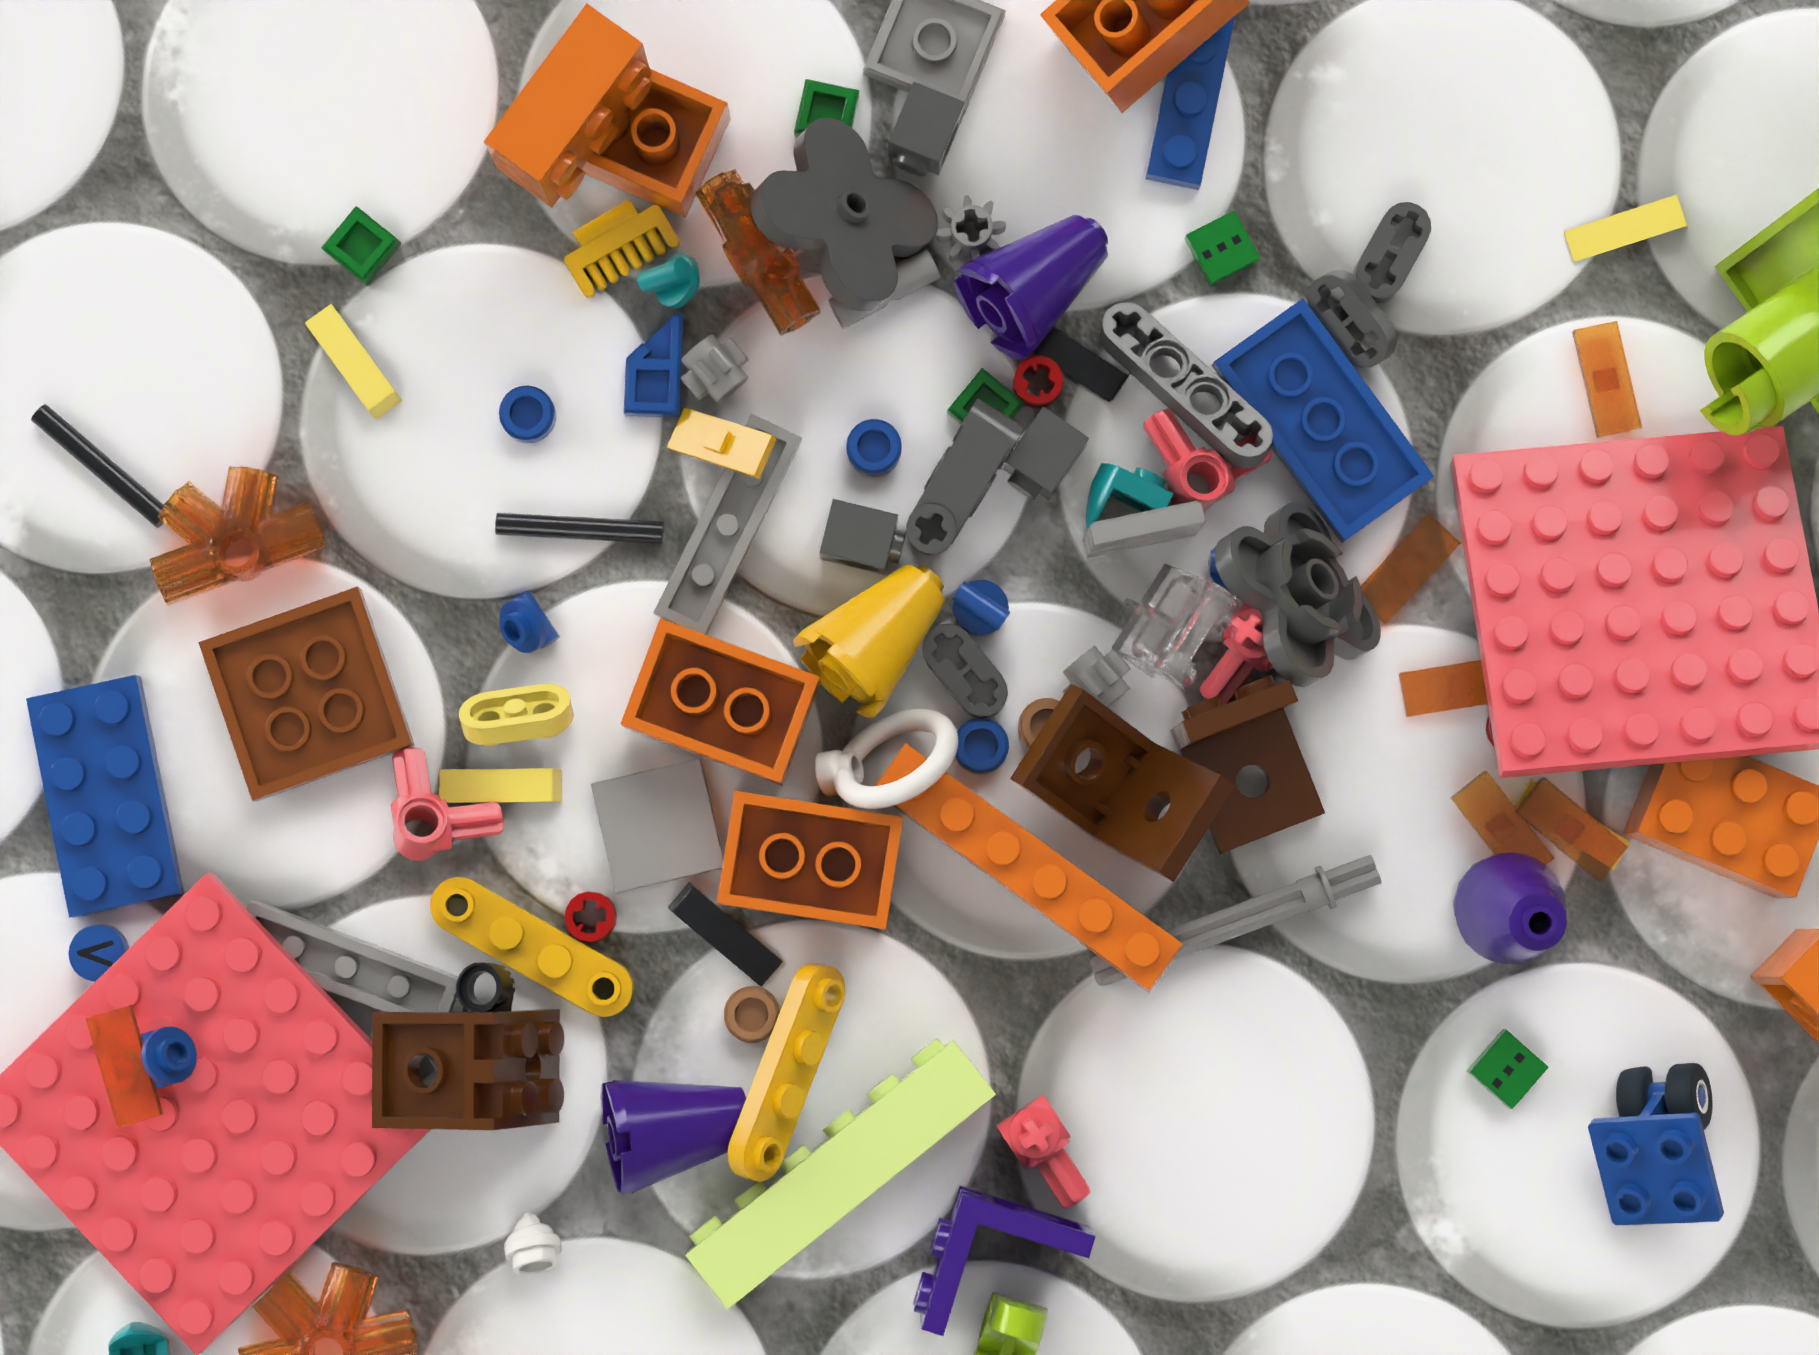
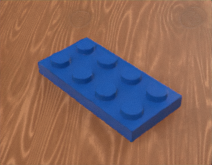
M1303 298L1215 360L1211 365L1219 377L1256 409L1271 425L1273 432L1271 448L1341 543L1348 540L1434 477Z
M132 675L26 698L69 918L184 894L141 676Z

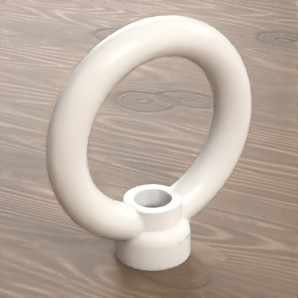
M910 709L888 715L859 732L842 751L836 749L818 753L815 759L817 782L826 796L839 795L845 802L859 808L879 809L900 804L924 792L944 775L956 756L959 743L958 733L952 721L937 711ZM913 731L930 732L935 736L936 744L932 753L912 773L884 785H861L864 778L862 760L881 743L897 735Z

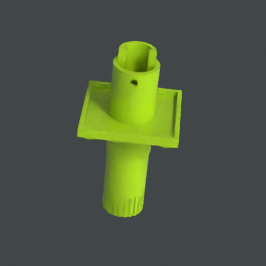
M1818 188L1715 265L1717 271L1747 312L1711 336L1704 350L1705 366L1709 379L1720 397L1703 407L1700 412L1712 425L1724 433L1742 435L1754 432L1762 427H1772L1809 401L1819 413Z

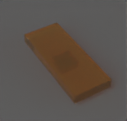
M1613 321L1573 330V339L1596 437L1601 438L1641 429L1642 424L1618 322Z
M1429 513L1360 585L1362 593L1371 602L1378 618L1384 624L1398 612L1461 544Z
M1481 660L1399 673L1406 717L1488 704Z
M1484 770L1450 797L1494 855L1515 852L1536 858L1545 865L1554 859V856L1488 771Z
M1545 777L1539 779L1515 810L1517 815L1597 881L1601 882L1628 848V846Z
M128 1005L85 1018L116 1127L120 1128L163 1115L154 1080L147 1074L142 1064L141 1052L143 1041L133 1006Z

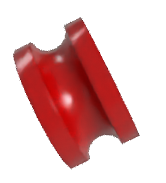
M1042 355L1031 356L1023 360L1017 367L1013 379L1015 395L1025 402V406L1033 409L1046 408L1053 404L1059 397L1063 385V373L1059 365L1051 358ZM1037 369L1045 370L1049 373L1047 383L1053 389L1046 395L1043 389L1040 390L1039 396L1031 395L1027 392L1029 382L1023 378L1026 372L1031 370L1032 374L1036 375Z
M588 891L580 893L570 900L565 909L564 919L566 927L572 936L581 941L595 942L603 940L611 934L616 926L617 913L614 904L608 897L601 893ZM590 900L598 902L597 910L604 908L606 912V921L597 923L596 932L594 933L584 932L586 924L578 926L575 918L576 912L584 911L586 901Z

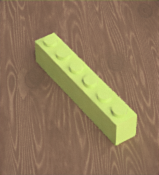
M938 1038L933 1040L911 1058L917 1068L900 1081L892 1073L867 1093V1096L873 1103L857 1116H854L850 1109H847L822 1130L828 1136L827 1140L811 1152L803 1144L782 1161L780 1169L784 1172L783 1175L768 1187L762 1182L757 1181L733 1200L739 1207V1210L723 1223L714 1215L689 1235V1238L695 1245L687 1251L685 1256L727 1310L996 1095L953 1039L944 1046Z

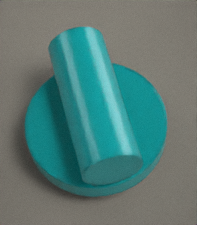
M677 253L671 256L664 264L640 272L637 277L638 286L645 293L656 292L657 298L662 305L673 309L680 308L694 297L699 288L698 264L693 257Z

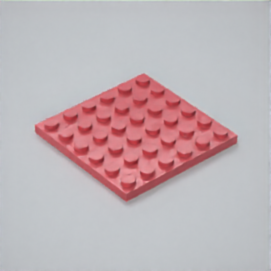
M1783 426L1760 428L1754 432L1742 435H1730L1719 431L1453 455L1450 465L1499 778L1819 749V609Z
M213 872L206 873L0 1074V1146L196 1355L202 1353L432 1129L372 1128V1040L281 946L273 935L247 911V908ZM163 1027H177L185 1031L195 1044L197 1052L196 1066L186 1080L156 1089L154 1080L147 1074L142 1064L141 1052L143 1041L141 1034Z

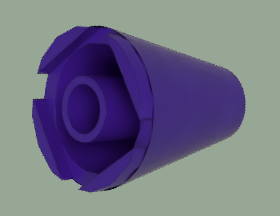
M1072 215L975 258L959 268L957 272L961 273V275L954 279V286L960 303L977 329L987 324L998 336L990 342L992 345L1011 358L1023 360L1037 349L1107 259L1108 251L1106 245L1108 244V237L1101 225L1094 219H1085L1079 215Z
M1515 852L1493 855L1473 864L1458 883L1453 901L1457 926L1465 943L1480 956L1502 964L1523 963L1540 956L1562 939L1567 926L1564 891L1553 871L1538 859Z
M624 1080L602 1083L600 1092L602 1124H607L609 1142L605 1143L611 1174L617 1191L621 1192V1194L637 1192L728 1153L730 1139L746 1101L743 1089L741 1087Z

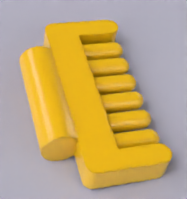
M628 199L572 232L580 248L566 255L564 262L586 298H593L595 296V289L584 272L585 270H587L599 290H604L607 287V282L598 269L597 263H599L609 282H618L619 276L608 259L609 256L622 276L630 275L631 269L621 254V249L634 269L642 268L643 262L634 249L633 242L646 262L654 261L655 256L643 236H647L659 256L665 255L666 247L656 229H658L670 249L675 250L679 247V239L658 205H652L638 214L634 205Z

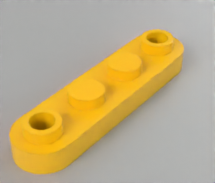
M454 877L442 882L433 892L430 910L438 926L587 1012L600 1017L616 1015L630 1004L634 994V982L631 974L623 965L469 878ZM457 894L463 895L468 902L467 911L461 916H455L449 910V901ZM603 977L610 979L615 987L614 994L607 1000L597 997L594 991L595 983Z
M808 963L797 971L791 982L729 1142L728 1162L731 1170L737 1176L758 1182L766 1181L777 1172L782 1164L845 999L844 979L841 973L834 967Z

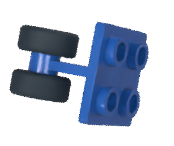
M1697 1063L1675 1064L1669 1069L1665 1082H1653L1652 1070L1647 1066L1623 1070L1618 1077L1616 1087L1619 1117L1594 1118L1588 1125L1612 1223L1615 1225H1643L1720 1221L1724 1210L1704 1130L1710 1123L1713 1107L1711 1085L1706 1071Z

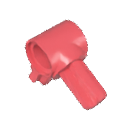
M1169 409L1156 412L1143 423L1145 432L1168 466L1162 474L1168 482V491L1174 493L1171 498L1173 505L1198 500V503H1202L1203 512H1205L1215 502L1235 491L1236 480L1269 462L1272 457L1271 450L1269 449L1262 463L1251 468H1240L1227 462L1211 448L1206 450L1205 447H1201L1196 450L1175 415ZM1251 433L1237 441L1236 445L1243 447L1249 443L1254 446L1257 437ZM1187 474L1202 476L1208 483L1209 493L1200 494L1194 491L1188 484Z
M1246 603L1233 616L1223 632V644L1229 649L1200 686L1199 690L1206 699L1219 696L1222 706L1230 703L1235 696L1233 692L1242 687L1255 668L1262 673L1263 671L1268 672L1273 668L1263 645L1262 614Z
M407 747L393 753L392 763L398 799L391 803L394 825L393 842L402 856L411 860L422 861L431 858L438 851L451 850L452 841L494 836L503 832L504 819L499 803L490 802L448 808L446 800H441L439 795L431 793L426 756L423 749ZM415 819L424 820L433 827L434 832L425 837H417L411 834L405 825Z
M1041 1095L996 1125L1022 1167L1030 1169L1036 1166L1062 1207L1065 1209L1073 1207L1090 1194L1089 1185L1064 1148L1070 1142V1135L1044 1095Z

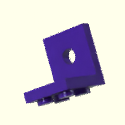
M959 1186L950 1219L939 1217L933 1234L930 1255L937 1257L933 1274L922 1272L915 1293L913 1311L920 1313L921 1329L944 1336L978 1224L1086 1258L1090 1257L1096 1237L1088 1225Z

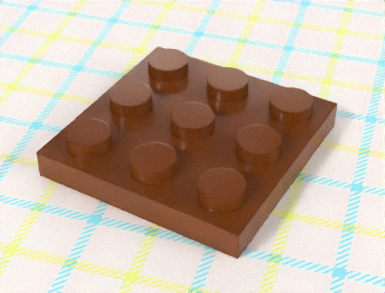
M358 586L198 642L252 801L257 802L393 754L404 748L415 746L362 590Z

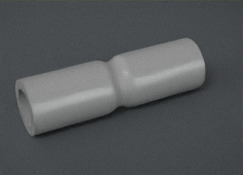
M925 248L896 264L898 273L897 286L894 292L876 309L856 311L842 305L834 297L828 300L829 305L842 329L885 308L890 301L900 300L941 278L938 268L927 249Z

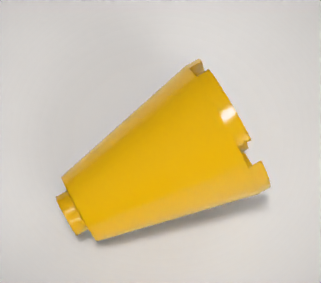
M906 564L803 629L793 639L794 647L805 646L807 651L800 657L802 663L810 673L820 676L821 685L841 703L851 696L862 704L855 712L868 718H874L886 705L945 604V598L941 592L944 589V585L941 579L928 567L919 565L916 568Z

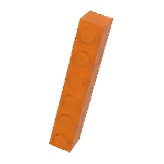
M905 743L875 786L888 784L907 776L921 766L927 758ZM947 772L924 792L893 806L1148 993L1151 992L1183 947V943Z

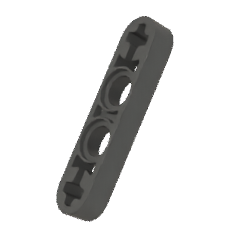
M1122 302L1113 305L1107 310L1103 317L1099 337L1101 345L1108 354L1129 373L1131 372L1141 384L1227 462L1240 468L1255 467L1263 462L1269 452L1273 432L1271 425L1256 409L1144 308L1135 303ZM1117 324L1123 328L1130 324L1136 327L1134 337L1128 333L1121 337L1115 335ZM1141 345L1146 349L1144 350L1142 356L1138 357L1137 355L1139 347ZM1157 356H1170L1178 362L1181 371L1174 377H1160L1153 372L1150 362ZM1198 392H1209L1217 397L1221 408L1214 414H1201L1193 408L1190 398ZM1229 413L1234 414L1231 425L1226 422L1222 430L1217 429L1222 426ZM1251 432L1257 437L1254 446L1247 443L1240 447L1235 443L1238 434L1244 437Z

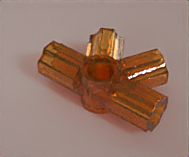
M736 169L722 172L706 181L695 192L696 198L724 242L721 245L734 271L746 288L751 287L778 334L782 336L786 333L794 332L821 313L820 308L798 273L801 267L793 252L789 248L781 247L770 241L756 226L750 209L751 196L755 191L751 184H744Z
M229 466L222 507L188 481L172 494L158 515L160 521L189 544L150 558L152 573L165 603L172 605L235 581L253 580L265 570L328 548L311 502L308 501L272 514L279 476L260 469ZM239 540L250 541L252 544V555L248 562L242 566H229L226 561V552L229 546Z
M338 1262L331 1263L319 1302L292 1272H289L252 1306L280 1338L238 1348L239 1355H315L317 1340L331 1338L341 1345L343 1355H419L414 1321L409 1308L367 1317L380 1276L368 1270Z

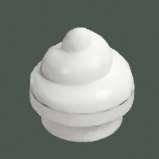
M526 1213L514 1227L513 1233L508 1236L504 1244L505 1258L507 1261L512 1262L513 1272L516 1274H536L555 1268L558 1265L557 1254L562 1250L559 1236L553 1233L549 1225L541 1223L538 1216L531 1213Z

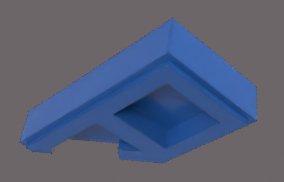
M675 313L660 330L626 358L625 416L680 418L682 380L680 378L682 377L681 359L683 358L684 338L683 314Z

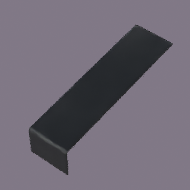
M1054 327L1033 352L1037 356L1042 355L1051 358L1059 365L1063 373L1108 402L1114 400L1131 372L1128 374L1123 373Z
M690 882L668 906L672 913L761 987L783 962Z

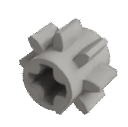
M965 195L963 207L957 212L948 207L943 209L942 216L946 222L951 224V228H943L937 231V241L951 242L952 248L949 261L954 262L960 255L973 260L980 257L985 251L991 252L1000 248L999 244L991 239V236L1005 232L1006 222H992L990 215L992 214L994 202L990 200L982 208L972 205L970 196ZM965 222H974L976 230L980 231L978 241L970 242L967 234L962 233Z
M712 334L695 345L681 359V362L689 371L680 379L698 401L709 394L714 402L718 404L747 381L749 377L740 367L749 359L731 337L721 344Z
M1094 645L1063 671L1071 684L1084 689L1106 707L1112 705L1131 689L1122 679V676L1131 668L1115 649H1112L1103 656ZM1067 686L1062 692L1065 693L1069 686Z

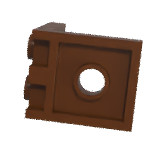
M1272 675L1246 684L1240 687L1239 690L1234 691L1236 701L1222 706L1219 696L1192 705L1186 708L1187 710L1181 712L1184 721L1170 730L1181 756L1222 775L1235 785L1209 826L1219 854L1325 814L1284 710L1298 702L1290 680L1275 685ZM1245 766H1255L1261 769L1266 776V789L1257 798L1246 797L1237 788V774Z
M1070 684L1010 778L1096 841L1172 882L1176 880L1235 787L1234 784L1222 775L1154 743L1084 689ZM1089 748L1090 760L1084 770L1076 773L1075 763L1077 757L1082 751ZM1170 804L1166 814L1158 820L1161 811Z
M560 1010L373 1012L372 1128L501 1130L559 1123V1111L564 1102V1088L559 1080L560 1053L564 1046V1030L560 1024ZM427 1054L434 1058L438 1067L437 1078L431 1086L426 1085L422 1081L419 1073L421 1060Z

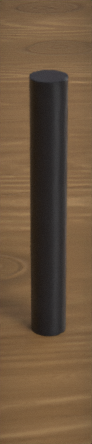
M42 405L33 414L31 421L156 528L162 526L172 513L171 510L48 405Z
M497 513L495 532L496 535L662 544L664 522Z

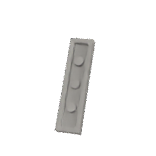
M752 413L745 427L771 434L777 438L760 479H756L724 468L653 612L656 616L705 635L708 634L802 442V437Z
M257 900L249 902L247 911L273 935L281 946L324 990L383 1012H452L457 999L456 983L459 976Z

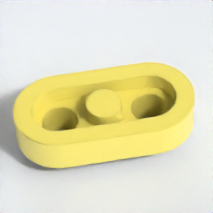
M538 684L474 695L460 707L459 718L463 734L469 742L477 745L495 746L515 741L554 737L569 727L573 721L574 713L570 695L565 688L556 684Z

